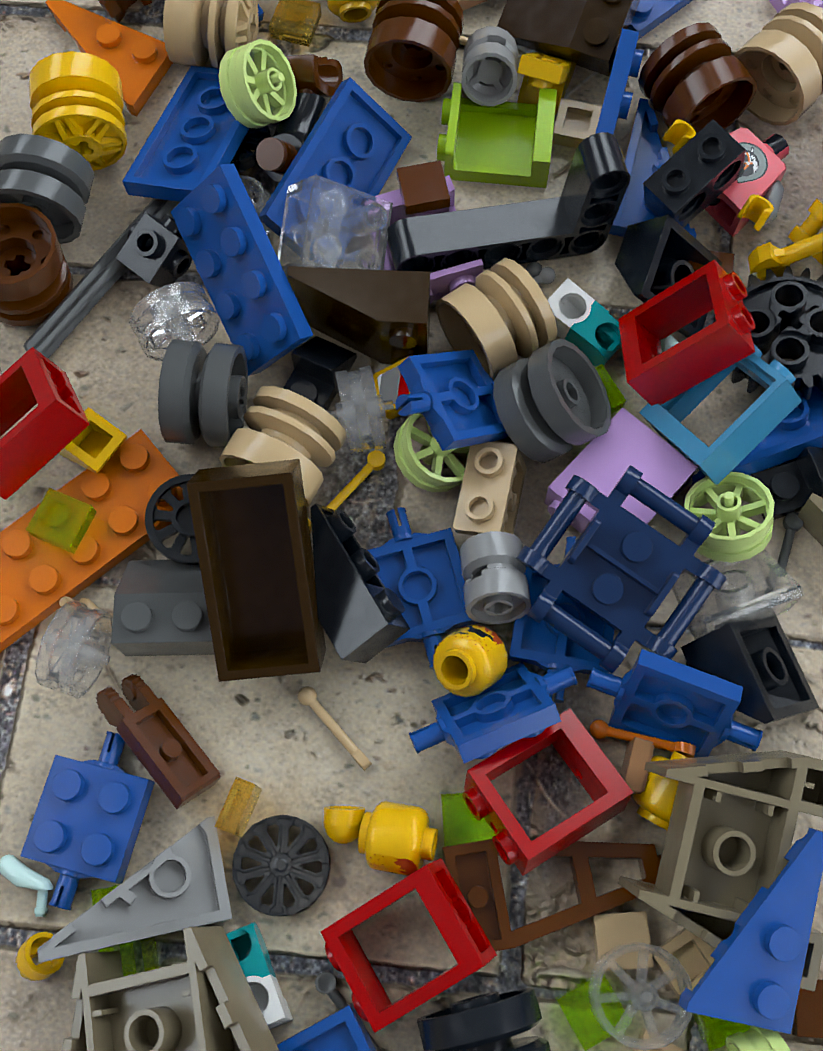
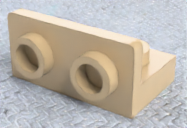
M487 442L470 446L453 522V528L457 533L477 535L490 531H499L514 534L527 469L521 451L515 444Z

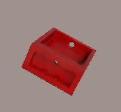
M714 259L618 319L627 383L651 406L664 404L755 352L751 331L755 329V322L748 309L744 306L743 299L748 294L740 277L734 271L727 274ZM714 309L716 318L714 323L662 353V339Z
M31 347L0 376V437L38 403V406L0 439V497L5 500L90 425L66 372L34 347Z
M571 708L559 714L561 722L547 727L541 734L535 737L522 738L511 743L468 769L466 773L465 792L462 795L469 811L478 821L483 818L495 834L492 837V841L498 854L507 865L510 866L514 863L523 876L623 812L633 795V791ZM552 744L594 802L531 841L490 781Z
M442 858L426 864L321 931L326 942L325 952L330 963L336 970L343 973L352 990L351 998L356 1012L364 1021L369 1022L374 1033L478 971L497 956ZM416 889L458 964L396 1002L391 1003L352 929Z

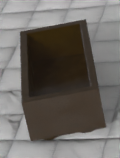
M300 459L199 469L186 485L219 682L320 672L326 652L323 627L317 615L314 559Z

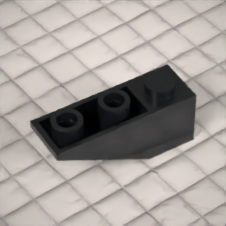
M315 503L310 507L318 620L341 660L367 663L410 630L402 616L405 608L399 597L391 589L385 588L377 574L380 572L379 564L372 554L365 548H361L353 535L356 533V527L349 516L340 509L335 511Z

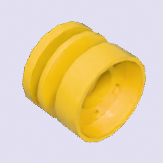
M82 52L54 53L39 60L31 69L29 76L32 135L44 136L74 149L90 163L93 171L115 164L125 154L127 146L126 124L122 113L124 107L122 82L118 71L106 60Z

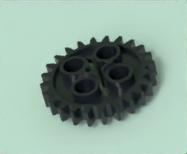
M786 266L782 277H777L770 268L766 270V277L763 281H760L753 274L749 275L746 288L748 296L743 299V303L755 322V329L751 331L755 333H751L753 343L763 354L760 358L767 364L777 360L784 365L796 378L791 384L794 390H799L802 396L809 400L813 387L816 386L823 392V275L816 281L810 279V269L805 268L800 277L793 276L790 266ZM738 367L732 371L731 382L733 384L745 378L748 380V393H752L761 386Z

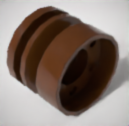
M379 0L376 16L372 24L373 31L369 38L364 58L365 73L372 84L386 95L410 102L435 100L446 93L452 83L457 60L456 51L460 46V36L464 27V14L458 1Z
M709 22L695 23L679 30L666 39L650 55L642 67L638 79L640 90L645 97L650 99L652 107L662 113L663 122L668 129L675 120L680 119L690 124L696 134L712 120H715L724 130L727 129L747 109L757 91V82L741 60L731 55V47L722 40L719 31Z
M1 203L0 322L14 327L35 326L43 323L73 289V277L51 221L36 208L21 203Z

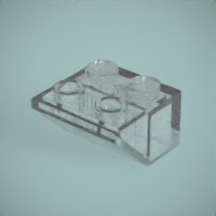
M316 174L288 186L277 256L286 277L288 266L383 270L393 203Z

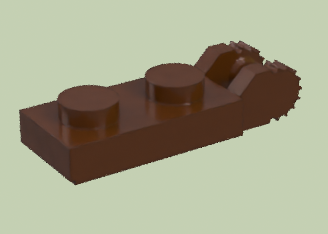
M131 674L124 678L121 684L123 695H125L126 700H129V704L136 712L131 710L124 699L112 687H107L97 693L96 703L98 704V709L101 710V713L104 714L105 719L110 725L117 727V732L176 809H179L214 786L221 778V773L162 697L158 699L140 676Z

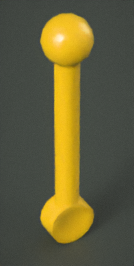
M379 450L371 451L367 456V464L326 507L336 510L373 470L378 471L384 468L386 462L384 453Z

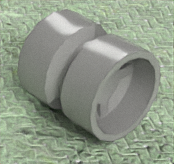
M486 26L476 30L468 38L464 46L461 84L465 94L471 101L481 106H496L504 103L513 95L517 87L518 48L515 39L508 31L500 27Z
M499 531L480 533L468 538L461 545L460 560L462 576L465 580L463 587L465 609L468 617L476 622L484 624L512 622L522 618L531 608L529 584L526 575H524L526 566L516 559L523 549L521 539L514 534Z

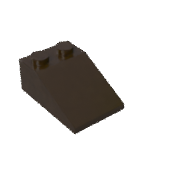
M507 0L497 27L508 31L518 45L546 55L575 62L577 66L610 77L622 28L629 30L640 0Z
M288 266V281L310 327L382 364L392 365L408 356L428 354L430 272Z

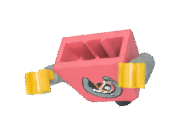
M677 119L666 131L662 139L675 145L672 149L673 154H675L696 135V132L686 121ZM741 127L729 133L746 149L744 173L717 197L720 199L717 205H709L705 210L732 237L749 220L755 224L753 229L760 231L765 223H769L777 217L784 194L781 180L786 171V166L782 159L789 154L787 141L779 134H772L764 141H761L748 128Z

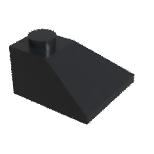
M667 214L628 225L615 265L634 296L645 303L695 272L688 261L706 265L715 259L720 266H722L723 262ZM708 313L677 331L686 338L703 329Z
M777 616L731 622L681 647L686 659V666L742 686L741 702L736 711L764 724L819 708Z

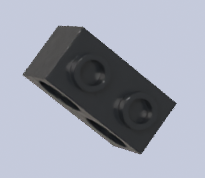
M712 120L643 182L645 206L657 217L669 214L684 228L744 173L746 149L715 120Z

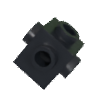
M144 213L142 218L130 228L127 241L116 259L147 283L166 290L171 289L177 278L184 275L192 263V257L176 226L175 220L167 214L161 220Z

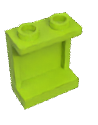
M453 82L452 98H444L442 106L441 125H448L447 135L439 134L437 146V161L445 162L444 176L450 175L451 180L546 188L551 162L557 89L540 88L538 104L504 102L496 106H481L472 102L469 98H463L462 84Z

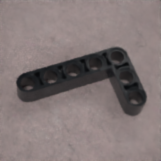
M600 132L585 138L578 145L561 197L408 217L392 223L387 228L386 238L395 270L433 273L478 259H482L483 269H489L504 258L515 260L518 264L584 255L599 249L607 240L631 177L615 136L608 132Z

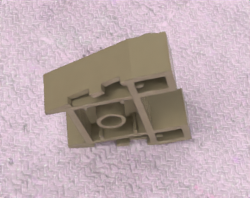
M779 750L646 762L644 770L679 781L655 884L623 876L619 877L618 884L716 948L722 940L727 939L732 934L735 922L761 887L769 889L787 865L788 861L784 857L791 849L798 812L823 818V760ZM811 928L800 988L815 991L823 956V933L814 928Z
M223 926L184 928L187 962L124 976L121 951L83 953L77 957L71 999L77 1000L71 1036L64 1038L62 1051H279Z

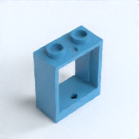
M755 344V352L664 404L651 406L648 403L639 412L661 437L698 466L697 469L716 485L802 402L791 385L796 380L794 375L777 360H773L770 364L760 358L763 354ZM738 367L767 390L708 447L682 425L681 422Z

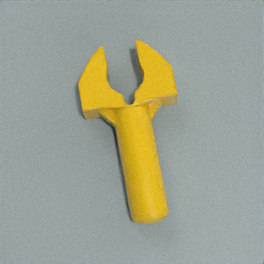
M823 232L781 249L774 246L771 242L756 247L748 256L750 274L756 272L759 280H765L766 270L770 268L777 277H782L786 266L823 252Z

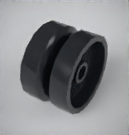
M534 988L519 989L500 994L496 991L470 997L449 1004V1008L417 1019L424 1051H551L549 1042L538 1036L511 1039L512 1036L532 1029L542 1019Z

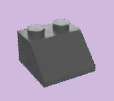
M129 560L114 594L111 644L125 656L214 655L200 564H182L172 560Z

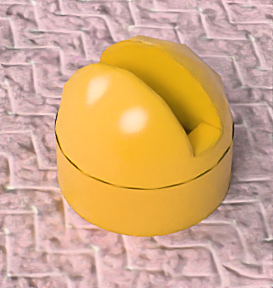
M358 806L324 807L323 823L327 835L334 842L340 844L355 841L359 837L365 808Z
M48 932L36 933L21 945L15 961L22 977L30 981H40L47 979L61 968L65 957L35 965L32 961L33 958L38 956L37 948L52 938L53 934Z

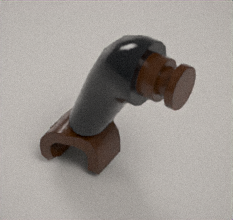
M314 54L287 56L295 76L297 89L296 105L290 117L278 122L273 137L262 140L256 150V160L259 166L266 170L268 176L273 180L280 182L323 113L326 105V99L323 97H332L342 82V66L338 60L318 57Z

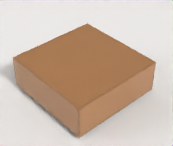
M634 737L627 744L620 772L621 777L633 791V794H641L645 790L649 772L644 770L645 764L651 761L654 750L653 742Z

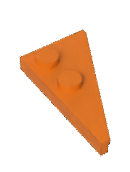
M47 0L45 3L51 13H53L57 23L64 32L67 31L75 40L78 49L82 53H89L106 60L118 71L122 82L123 101L131 115L137 117L173 64L167 55L165 42L67 1Z

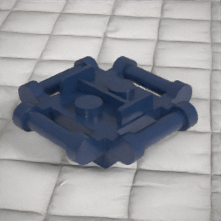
M631 465L624 472L608 497L599 492L588 481L573 475L565 487L568 493L532 545L530 547L524 546L516 557L522 564L548 581L527 615L538 623L544 620L600 659L599 665L611 674L622 663L634 641L649 652L672 660L678 651L675 645L713 590L718 592L727 580L726 576L720 571L693 556L707 539L716 523L703 514L697 517L641 479L643 473ZM631 495L684 531L686 536L681 543L677 545L621 507L627 496ZM586 504L595 510L596 513L560 565L556 567L547 560V557L581 508ZM682 571H684L695 580L662 629L655 635L644 627L670 592ZM560 593H563L619 633L611 643L554 602Z

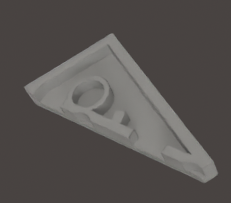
M215 816L203 820L198 826L165 849L142 869L122 882L99 902L37 948L39 963L183 931L184 928L200 927L232 919Z

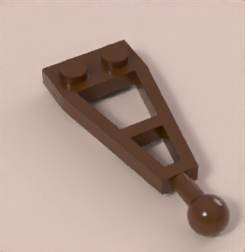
M492 839L442 847L443 859L447 869L495 951L516 948L637 898L623 887L596 897L589 858L638 860L642 878L640 881L655 884L662 854L657 855L655 844L576 841L553 857L570 859L578 904L511 930L498 856L500 855Z

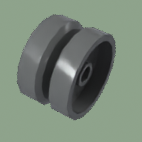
M16 134L3 138L0 141V204L21 203L38 209L51 221L60 244L69 243L78 238L86 212L85 204L88 203L95 176L90 163L74 149L44 136Z
M173 339L170 342L162 361L158 390V419L161 435L165 442L194 444L202 433L208 446L225 448L233 433L238 428H243L245 420L243 416L246 413L248 393V367L243 346L215 343L207 354L202 343L197 341Z
M564 339L551 341L535 350L530 359H521L503 368L494 379L493 397L498 416L508 436L517 448L531 460L546 463L571 451L574 445H583L608 432L611 424V406L605 386L588 357L569 341Z

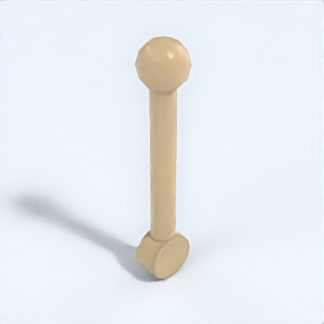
M309 686L301 688L297 695L298 701L302 705L310 706L365 771L372 765L369 759L318 702L315 689Z

